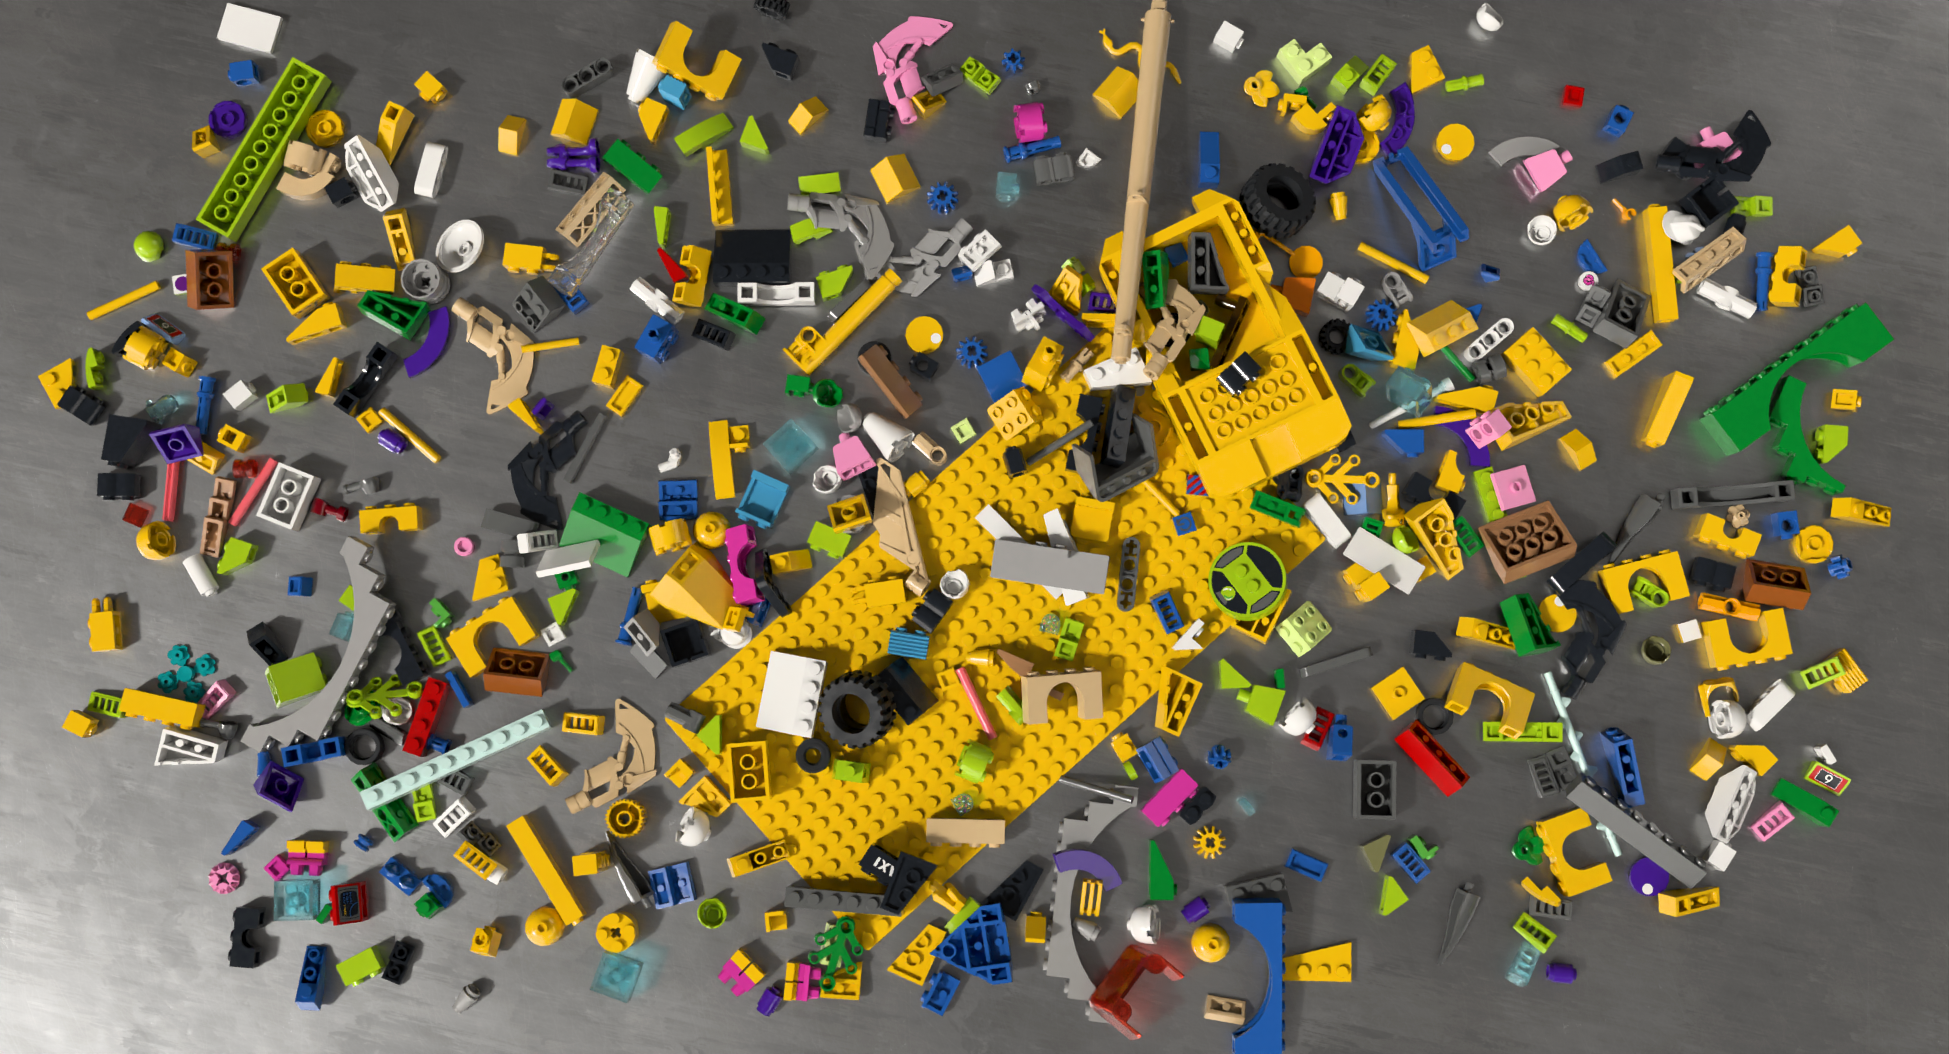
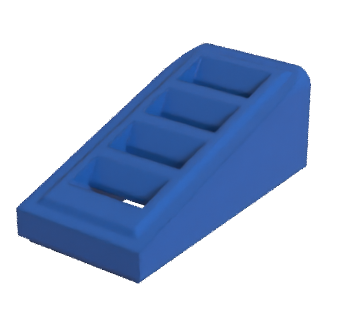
M176 223L172 241L179 245L197 249H214L218 234ZM193 232L192 238H191V242H190V241H189L190 233ZM201 234L199 244H197L198 236ZM206 235L209 236L207 246L204 245Z
M567 274L552 284L553 288L575 315L590 304ZM566 280L569 282L563 288H558V286H560ZM572 286L573 289L564 295L563 292ZM576 291L577 294L568 300L567 298ZM579 297L581 298V300L578 301L576 304H574V305L571 304L572 302H574V301H575L576 299H578Z
M1164 590L1149 598L1166 634L1184 627L1169 591ZM1166 598V601L1160 604L1157 603L1158 601ZM1170 606V608L1161 612V608ZM1173 612L1174 615L1164 619L1165 615ZM1175 619L1177 620L1176 623H1174V624H1172V625H1170V626L1167 625V623H1169V622H1171V621H1173V620H1175Z
M250 819L242 820L221 854L226 856L234 853L260 829V826Z
M1405 841L1390 854L1416 884L1431 872ZM1407 850L1409 853L1401 859L1399 856ZM1412 856L1413 859L1406 865L1404 862ZM1417 861L1419 864L1410 870L1409 868ZM1422 867L1424 870L1418 876H1415L1414 873Z

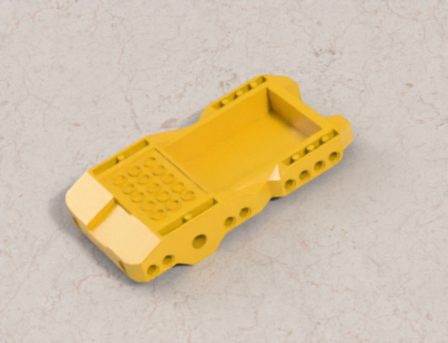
M1208 189L1192 197V204L1197 212L1196 214L1146 237L1143 252L1164 251L1166 247L1182 243L1188 254V237L1191 232L1211 233L1220 265L1224 271L1226 283L1230 289L1223 296L1238 301L1241 295L1248 298L1250 303L1224 364L1214 369L1210 367L1207 370L1191 371L1189 349L1208 348L1209 363H1211L1216 349L1196 342V335L1193 334L1192 336L1190 334L1188 341L1175 360L1168 363L1158 380H1152L1173 427L1193 463L1208 496L1223 500L1236 496L1338 447L1346 440L1352 425L1313 344L1289 301L1270 286L1273 279V270L1239 201ZM1123 231L1105 239L1099 266L1101 278L1115 307L1117 304ZM1143 261L1141 267L1140 282L1144 281ZM1188 261L1175 268L1169 262V279H1176L1178 284L1188 290ZM1139 294L1133 343L1134 345L1146 348L1144 342L1148 341L1157 327L1156 324L1163 316L1160 308L1147 310L1145 300ZM1192 294L1197 301L1201 299L1208 306L1209 312L1206 317L1224 323L1226 329L1233 311L1215 305L1217 295ZM1166 305L1171 313H1178L1175 306ZM1165 346L1160 354L1166 355L1170 347ZM1146 348V365H1147V363L1149 362V360H1150L1151 357H1152V354H1151L1150 351ZM1246 351L1262 368L1259 372L1261 376L1254 383L1251 381L1245 385L1247 389L1240 396L1236 394L1232 397L1216 381V378Z

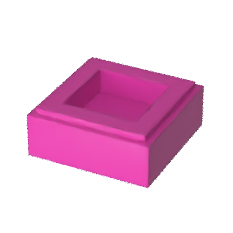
M277 854L264 867V870L276 882H279L290 871V864H286L287 861L280 854Z

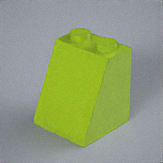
M314 652L267 667L265 675L277 709L316 695L328 684L326 675L322 674L320 667H322L320 657L315 656Z

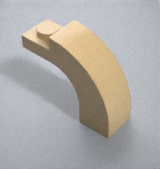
M329 153L320 172L308 179H299L285 172L276 189L297 200H314L327 194L324 187L338 180L334 175L339 172L342 160L336 155Z

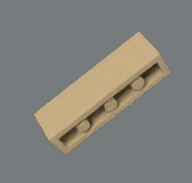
M927 818L926 842H930V846H942V843H950L952 847H961V843H969V847H981V844H989V847L1000 848V844L1005 842V819Z

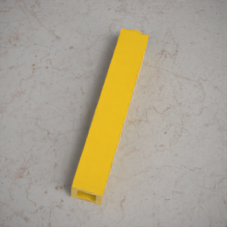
M1660 204L1649 205L1642 214L1653 322L1668 323L1674 322L1679 317L1675 278L1672 274L1674 268L1671 239L1665 234L1662 226L1663 217L1668 210L1667 206H1660Z
M522 815L506 825L565 925L567 926L572 923L575 926L583 921L582 916L587 913L529 817Z

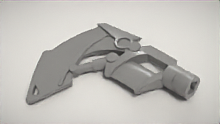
M811 192L810 195H798L789 193L787 210L806 212L813 222L815 229L817 227L840 229V231L844 232L849 228L861 242L862 246L857 251L869 279L872 280L876 277L894 248V243L890 240L886 221L878 208L880 204L876 200L844 194L846 198L844 200L843 198L838 199L835 194ZM811 202L830 204L833 210L815 209L812 207ZM852 216L860 220L868 230L866 238L859 230L860 228L854 222ZM877 268L874 273H871V269Z
M962 218L949 232L928 229L929 232L915 248L912 247L910 249L911 256H889L880 272L872 280L869 279L857 251L861 242L856 240L854 246L863 272L871 283L876 282L890 268L903 281L899 286L895 287V291L911 294V297H917L941 276L935 273V271L939 269V266L946 267L962 249L960 244L974 229ZM947 240L954 242L943 256H933ZM923 261L927 262L923 266L909 271L896 270L891 264L903 263L919 266ZM877 268L871 269V273H874Z

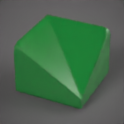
M1208 348L1189 349L1191 371L1210 369Z

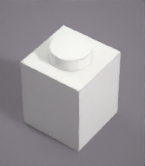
M1224 20L1213 42L1233 53L1235 48L1239 49L1244 42L1242 38L1244 31Z
M242 380L223 393L232 407L238 411H242L259 398L255 393L257 389L254 385Z
M1713 840L1702 859L1715 869L1725 871L1735 856L1736 851L1731 848L1733 845L1729 842L1726 844Z

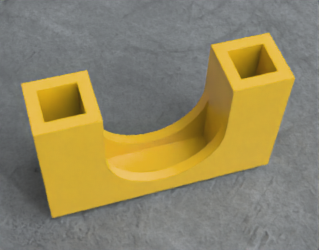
M678 21L671 22L652 64L656 65L658 71L662 73L668 72L676 80L689 84V88L693 91L703 92L706 94L705 97L711 101L722 100L742 59L727 50L719 51L711 70L705 76H697L691 73L684 63L683 53L693 30Z
M1670 549L1659 551V556L1652 557V554L1640 556L1641 560L1634 562L1632 558L1621 561L1622 565L1615 567L1614 563L1604 565V570L1598 571L1603 593L1612 603L1618 614L1634 610L1628 583L1631 575L1638 569L1650 570L1658 577L1662 590L1666 591L1669 595V601L1690 596L1678 551L1671 552Z
M506 596L498 601L499 605L494 608L492 606L482 611V616L469 619L466 622V626L461 629L458 627L449 633L450 636L446 638L470 678H475L482 674L486 668L487 660L480 651L478 637L481 630L489 623L501 622L507 626L519 646H525L539 637V634L515 597Z
M1783 608L1760 612L1758 619L1761 628V641L1758 647L1750 653H1744L1733 645L1726 618L1700 622L1710 668H1717L1718 671L1730 669L1729 665L1736 664V667L1748 666L1750 661L1760 664L1768 662L1767 658L1774 657V661L1787 659L1786 655L1793 654Z
M1463 662L1456 670L1444 708L1463 715L1470 707L1474 691L1480 689L1491 691L1501 700L1504 710L1498 732L1516 740L1524 732L1535 693L1525 687L1517 686L1507 679L1499 678L1489 671L1479 669L1472 663Z
M1577 806L1536 821L1537 834L1543 839L1544 853L1550 859L1551 872L1556 876L1558 881L1557 888L1563 896L1571 897L1613 881L1606 862H1596L1575 869L1564 859L1562 846L1566 837L1574 831L1592 825L1587 812Z

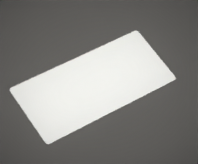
M1361 527L1358 528L1343 552V555L1372 573L1379 571L1387 582L1406 594H1410L1425 569L1424 565Z

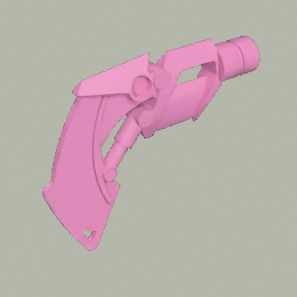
M910 16L907 22L893 29L879 43L875 42L873 45L878 75L886 74V80L883 84L890 104L896 105L902 124H910L917 120L912 97L925 89V86H922L916 68L918 65L911 60L918 49L922 47V44L931 46L953 28L951 22L928 17ZM906 44H914L905 56L899 60V68L896 69L897 58L902 48ZM899 80L906 96L898 99L894 87Z

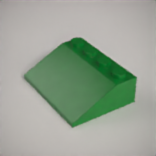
M579 492L568 517L559 546L565 547L598 539L600 547L593 562L625 577H629L649 535L648 529L652 525Z

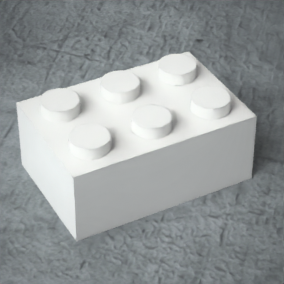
M279 462L256 516L299 532L321 478Z

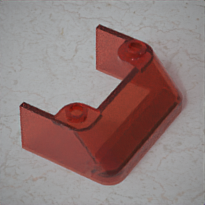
M1136 944L1129 945L1123 950L1089 997L1090 1007L1130 1041L1139 1039L1142 1035L1127 1023L1131 1017L1132 1009L1123 999L1143 971L1146 969L1151 974L1163 973L1172 981L1182 979L1185 976L1161 955Z

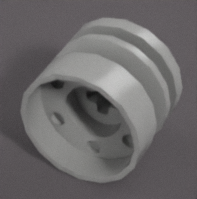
M417 259L411 261L405 266L401 275V284L404 291L419 301H424L428 304L439 303L449 293L451 284L447 272L429 260Z

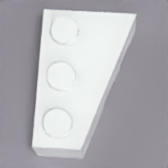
M1137 347L1131 350V360L1126 362V364H1116L1110 358L1083 371L1090 391L1114 389L1117 385L1125 387L1150 386L1152 380L1143 373L1145 365Z
M176 725L166 727L162 732L154 766L218 762L224 759L228 740L193 730L182 729Z

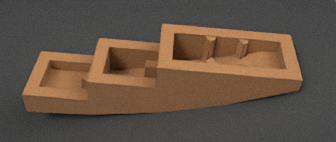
M220 476L215 477L214 493L209 500L208 516L204 517L200 554L220 557L229 526L228 521L231 517L237 480Z
M997 650V654L1019 676L1027 675V672L1032 670L1033 663L1003 650ZM1051 689L1049 695L1061 701L1064 693Z

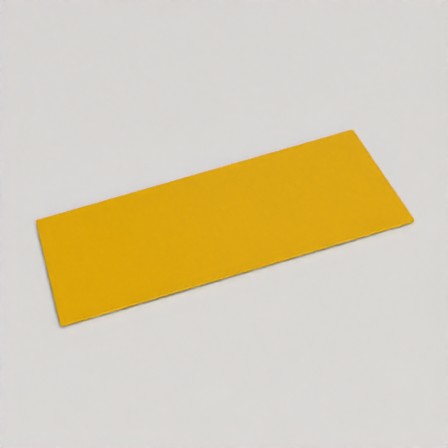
M1104 328L1091 342L1089 341L1055 372L1048 388L1044 387L1042 392L1035 389L1030 393L1031 399L1040 408L1044 419L1028 426L1010 440H1005L996 425H994L933 479L927 488L909 501L928 579L931 580L923 596L919 597L904 586L906 603L868 608L867 603L852 605L851 600L866 598L865 591L850 593V588L864 586V584H868V580L879 579L880 582L887 581L888 577L899 576V579H903L905 585L907 579L914 571L879 547L880 533L876 530L791 605V614L783 618L781 616L776 618L679 704L686 709L695 710L706 716L700 731L715 715H722V754H715L696 733L683 728V725L665 717L668 725L729 794L727 744L768 740L772 799L737 802V804L772 843L785 839L791 857L786 860L810 887L848 892L885 893L888 885L885 886L878 882L876 875L871 874L869 876L860 870L862 866L859 863L873 842L898 858L900 852L903 851L938 865L904 907V915L901 917L832 911L838 919L842 916H849L854 920L855 929L853 933L865 950H870L933 893L929 889L930 882L935 880L942 885L987 845L981 844V847H969V843H961V847H952L950 843H942V846H930V842H926L927 818L1005 819L1006 828L1055 784L1061 775H1065L1159 690L1162 666L1179 672L1237 620L1219 609L1209 590L1208 576L1211 565L1223 550L1242 542L1262 544L1279 556L1286 574H1288L1325 541L1324 535L1305 515L1300 520V528H1295L1287 523L1249 509L1256 490L1277 498L1276 490L1278 485L1272 478L1236 496L1223 500L1210 498L1209 496L1187 495V475H1199L1173 427L1171 437L1164 444L1156 446L1159 469L1156 475L1149 478V480L1180 511L1177 516L1191 512L1196 531L1178 536L1172 521L1173 514L1140 483L1111 498V502L1115 503L1112 514L1108 541L1101 542L1073 537L1078 551L1110 557L1104 594L1087 592L1090 598L1067 606L1063 593L1055 599L1042 585L990 577L996 539L975 519L988 504L1028 544L1035 545L1036 541L1045 542L1047 547H1051L1044 514L1058 508L1062 519L1066 521L1071 531L1076 497H1081V494L1092 496L1078 473L1065 471L1069 450L1072 449L1073 444L1081 446L1085 442L1087 430L1031 466L1028 465L1026 459L1084 423L1081 418L1076 416L1079 396L1084 394L1103 398L1102 403L1105 404L1104 414L1099 416L1098 421L1102 423L1100 434L1096 433L1095 441H1098L1097 450L1092 452L1094 464L1100 463L1110 395L1113 389L1090 391L1083 371L1111 358L1114 328ZM1132 341V349L1137 347L1146 366V348L1134 345ZM1085 347L1088 348V351H1091L1094 356L1069 383L1065 382V379L1063 380L1059 375L1071 364L1070 361L1072 359H1075ZM1152 383L1150 386H1143L1145 392L1142 396H1136L1135 394L1133 414L1135 413L1139 416L1143 411L1151 408L1162 409L1167 413L1157 390L1152 389ZM1131 420L1130 433L1134 431L1132 420ZM1016 446L1021 448L1027 467V474L1009 479L1002 456L1006 448ZM1290 499L1283 500L1295 505ZM1290 511L1288 517L1293 519L1295 513ZM1135 537L1140 542L1135 604L1130 611L1123 612L1117 607L1122 545L1126 538ZM1131 540L1129 544H1126V547H1129V554L1125 553L1124 556L1136 558V554L1132 555V550L1137 545L1133 544ZM1128 559L1124 562V567L1126 570H1133L1135 563ZM960 569L968 576L970 583L968 592L962 598L950 599L953 601V605L932 634H930L912 621L914 616L911 614L917 606L921 607L925 602L923 597L928 590L933 591L935 588L942 593L940 581L948 571ZM1128 578L1124 579L1122 586L1124 589H1131L1133 582ZM1164 590L1169 591L1184 624V627L1169 634H1166L1149 599ZM1121 591V595L1125 594L1123 601H1120V604L1124 606L1123 608L1127 609V606L1131 605V602H1128V595L1132 596V592L1125 593ZM1166 598L1158 601L1157 603L1160 604L1166 601ZM1170 606L1161 608V612L1170 608ZM1173 612L1165 615L1164 619L1174 615ZM1066 617L1085 622L1073 661L1054 656ZM1198 618L1205 623L1202 626L1204 629L1197 638L1195 636L1192 637L1203 649H1172V646ZM1175 619V620H1173V621L1167 623V625L1170 626V625L1176 623L1177 620ZM896 627L905 628L907 633L912 634L915 633V630L926 632V636H930L926 660L902 657L939 701L909 726L894 709L896 719L893 720L894 724L888 733L874 744L861 749L858 747L855 749L848 748V744L842 746L838 744L839 741L837 739L833 740L830 737L831 734L824 730L823 727L825 725L823 722H820L819 718L821 712L818 711L813 738L824 741L831 751L830 763L823 771L818 773L805 772L796 761L798 746L810 738L756 727L771 651L827 661L828 664L822 689L823 694V690L830 682L847 672L861 670L863 673L868 671L874 677L899 659L900 655L887 653L891 630L895 631ZM985 649L995 651V666L986 668L967 663V652ZM997 650H1003L1033 663L1031 671H1038L1039 674H1046V670H1057L1058 673L1064 672V669L1076 668V671H1083V667H1094V670L1101 671L1103 718L1086 720L1079 718L1076 690L1070 683L1064 682L1052 688L1064 693L1061 701L1048 695V723L1031 725L1022 723L1019 726L996 696L1009 685L1022 700L1021 676L1005 663L997 654ZM954 667L955 671L965 667L998 737L988 740L962 683L943 692L936 676L937 673ZM847 694L845 705L850 717L860 724L868 725L870 713L866 703L856 695ZM968 739L991 747V751L994 753L991 764L987 763L985 771L987 774L983 783L979 781L976 784L955 775V770L959 771L960 768L957 766L961 752L965 745L969 746ZM811 748L806 753V759L810 763H817L821 758V753L816 748ZM834 759L871 763L869 782L857 783L833 779ZM843 923V925L847 928L848 923Z

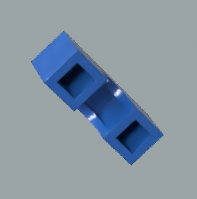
M338 736L317 742L281 748L284 767H293L346 756L344 750L346 738L345 736Z

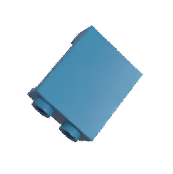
M753 470L750 476L751 481L735 512L739 514L738 518L746 522L751 519L756 522V526L766 530L767 527L772 529L790 486Z

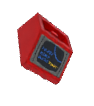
M366 881L348 882L331 886L329 900L332 901L330 919L333 921V926L369 920Z

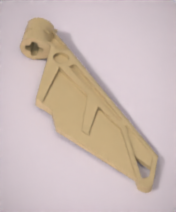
M878 458L876 460L879 469L873 524L880 533L879 547L914 570L904 586L921 597L927 591L931 580L928 579L901 471L883 458ZM886 464L890 467V478L881 465Z

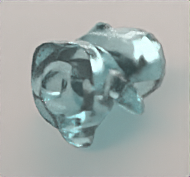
M171 395L162 396L154 404L150 399L146 400L145 411L155 423H165L163 417L175 413L178 409V402Z

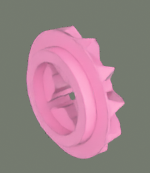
M219 863L211 868L212 870L208 877L209 885H211L213 891L227 894L238 887L240 873L233 864ZM228 873L226 877L227 882L220 883L221 877L219 874L225 875Z

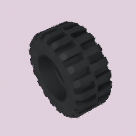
M1269 163L1268 165L1261 166L1241 189L1240 205L1251 227L1254 226L1257 232L1260 234L1264 233L1269 238L1274 236L1275 239H1282L1296 235L1315 213L1316 196H1313L1315 192L1313 187H1310L1309 180L1305 179L1300 171H1295V168L1291 166L1286 167V164L1279 163L1277 165L1276 163ZM1267 192L1280 197L1285 202L1288 210L1274 204Z
M855 670L838 677L823 690L824 693L821 694L819 699L822 703L818 705V711L821 712L819 716L820 722L824 723L825 726L823 728L831 734L830 737L833 740L837 739L839 741L838 744L842 746L848 744V748L853 749L856 747L859 749L865 748L881 739L892 728L893 720L896 719V712L893 711L897 708L896 702L892 700L894 697L892 691L889 692L887 689L889 686L886 682L882 683L879 676L875 675L873 677L871 672L865 671L862 673L861 670ZM847 694L856 695L866 703L870 713L868 725L860 724L850 717L845 705Z

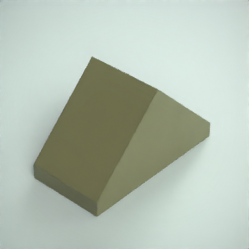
M1382 834L1359 845L1370 869L1374 872L1379 873L1391 838L1390 835Z

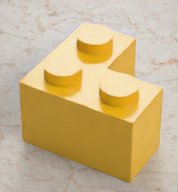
M1356 562L1342 571L1348 585L1352 584L1356 590L1354 594L1360 601L1363 600L1364 603L1373 600L1390 588L1379 571L1372 573Z

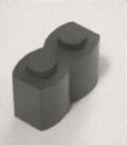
M1065 152L1055 154V157L1049 158L1047 155H1042L1033 161L1037 186L1072 181L1075 178L1071 154L1066 155Z

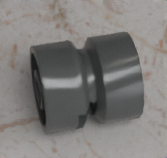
M1499 353L1487 357V360L1480 359L1472 362L1473 374L1479 385L1491 382L1492 378L1498 380L1507 376L1504 359Z
M501 540L500 551L504 554L500 556V567L525 568V557L522 556L523 553H519L518 540Z

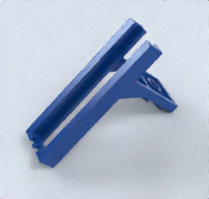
M1406 146L1397 150V155L1395 156L1393 153H1389L1388 159L1381 157L1374 160V172L1411 223L1417 242L1420 270L1424 272L1456 258V238L1460 243L1468 240L1469 228L1409 147ZM1401 161L1442 217L1443 227L1432 231L1386 166Z

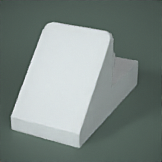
M1010 259L997 262L986 261L974 272L977 286L1014 278Z
M1198 618L1172 646V649H1203L1192 637L1195 636L1197 638L1204 630L1202 626L1205 623Z

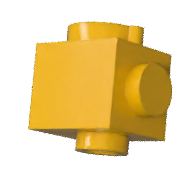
M484 926V929L476 928L470 951L478 955L496 958L502 934L496 932V928Z

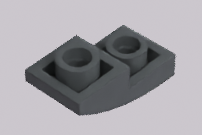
M1816 265L1807 266L1805 270H1795L1797 284L1802 288L1801 299L1804 307L1824 304L1822 284L1818 283Z
M472 820L456 834L463 842L465 840L487 857H491L502 846L489 832L484 834Z

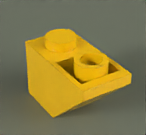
M1729 745L1727 747L1735 760L1741 761L1744 765L1756 771L1757 776H1763L1778 761L1762 745Z

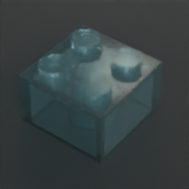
M1398 366L1386 382L1387 400L1420 418L1432 402V384L1428 379L1416 376L1409 368Z
M792 419L788 420L763 443L766 449L790 475L818 450L814 442Z
M285 879L274 881V921L315 920L320 913V879Z
M606 950L602 954L590 990L627 1003L631 1000L644 963Z

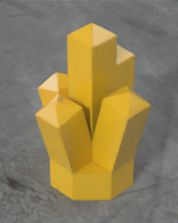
M935 880L929 883V889L933 891L932 897L935 902L945 906L955 915L960 912L967 899L950 882L945 883L944 886Z

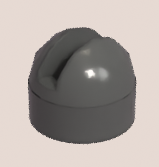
M1035 80L1025 84V88L1029 94L1035 95L1040 92L1041 85L1039 80Z

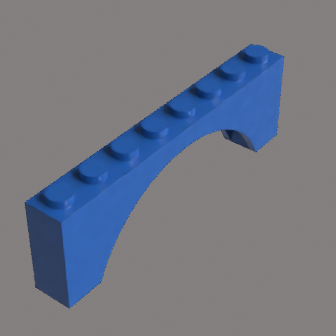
M1232 898V919L1236 924L1253 934L1261 943L1269 966L1268 989L1260 1009L1246 1025L1232 1033L1233 1054H1282V1051H1285V1040L1282 1039V1032H1285V1020H1282V1012H1285V1001L1282 1000V993H1285V981H1282V974H1285L1286 969L1285 962H1282V955H1285L1286 948L1285 943H1282V935H1285L1286 928L1285 923H1282V916H1285L1286 908L1280 898Z

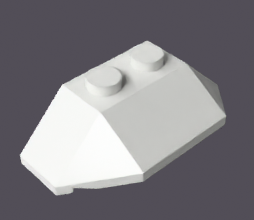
M356 135L344 144L346 149V169L364 202L383 212L396 203L399 182L381 149L362 136Z
M1741 765L1719 778L1705 811L1712 837L1726 844L1740 830L1755 795L1757 772L1746 765Z

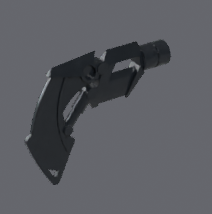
M1748 110L1733 133L1737 140L1723 151L1718 147L1706 148L1690 146L1688 144L1685 150L1678 156L1658 154L1655 171L1678 173L1679 176L1703 179L1706 177H1717L1715 181L1749 182L1753 177L1751 175L1761 163L1766 149L1771 146V141L1758 117L1752 110ZM1738 147H1741L1742 153L1740 156L1732 161L1723 163ZM1682 162L1705 164L1702 168L1681 166Z
M576 410L562 423L556 421L539 436V443L535 447L532 446L530 441L508 464V471L511 470L513 488L521 506L520 513L535 522L557 530H562L563 524L556 497L548 496L549 472L556 473L562 464L573 455H577L574 435L588 424L587 419L580 411ZM563 429L566 432V436L550 449L549 440ZM538 462L541 491L534 486V472ZM557 521L558 525L556 526L549 522Z
M1578 580L1560 596L1554 590L1567 610L1576 609L1583 632L1575 633V638L1564 656H1561L1571 672V676L1561 692L1576 701L1586 684L1593 683L1605 665L1606 661L1603 658L1605 651L1608 649L1613 655L1627 626L1625 620H1621L1612 603L1597 589L1596 582ZM1584 610L1592 612L1597 621L1598 639L1596 645L1591 643L1594 639V634ZM1591 653L1594 664L1586 677L1583 678L1578 675V671Z

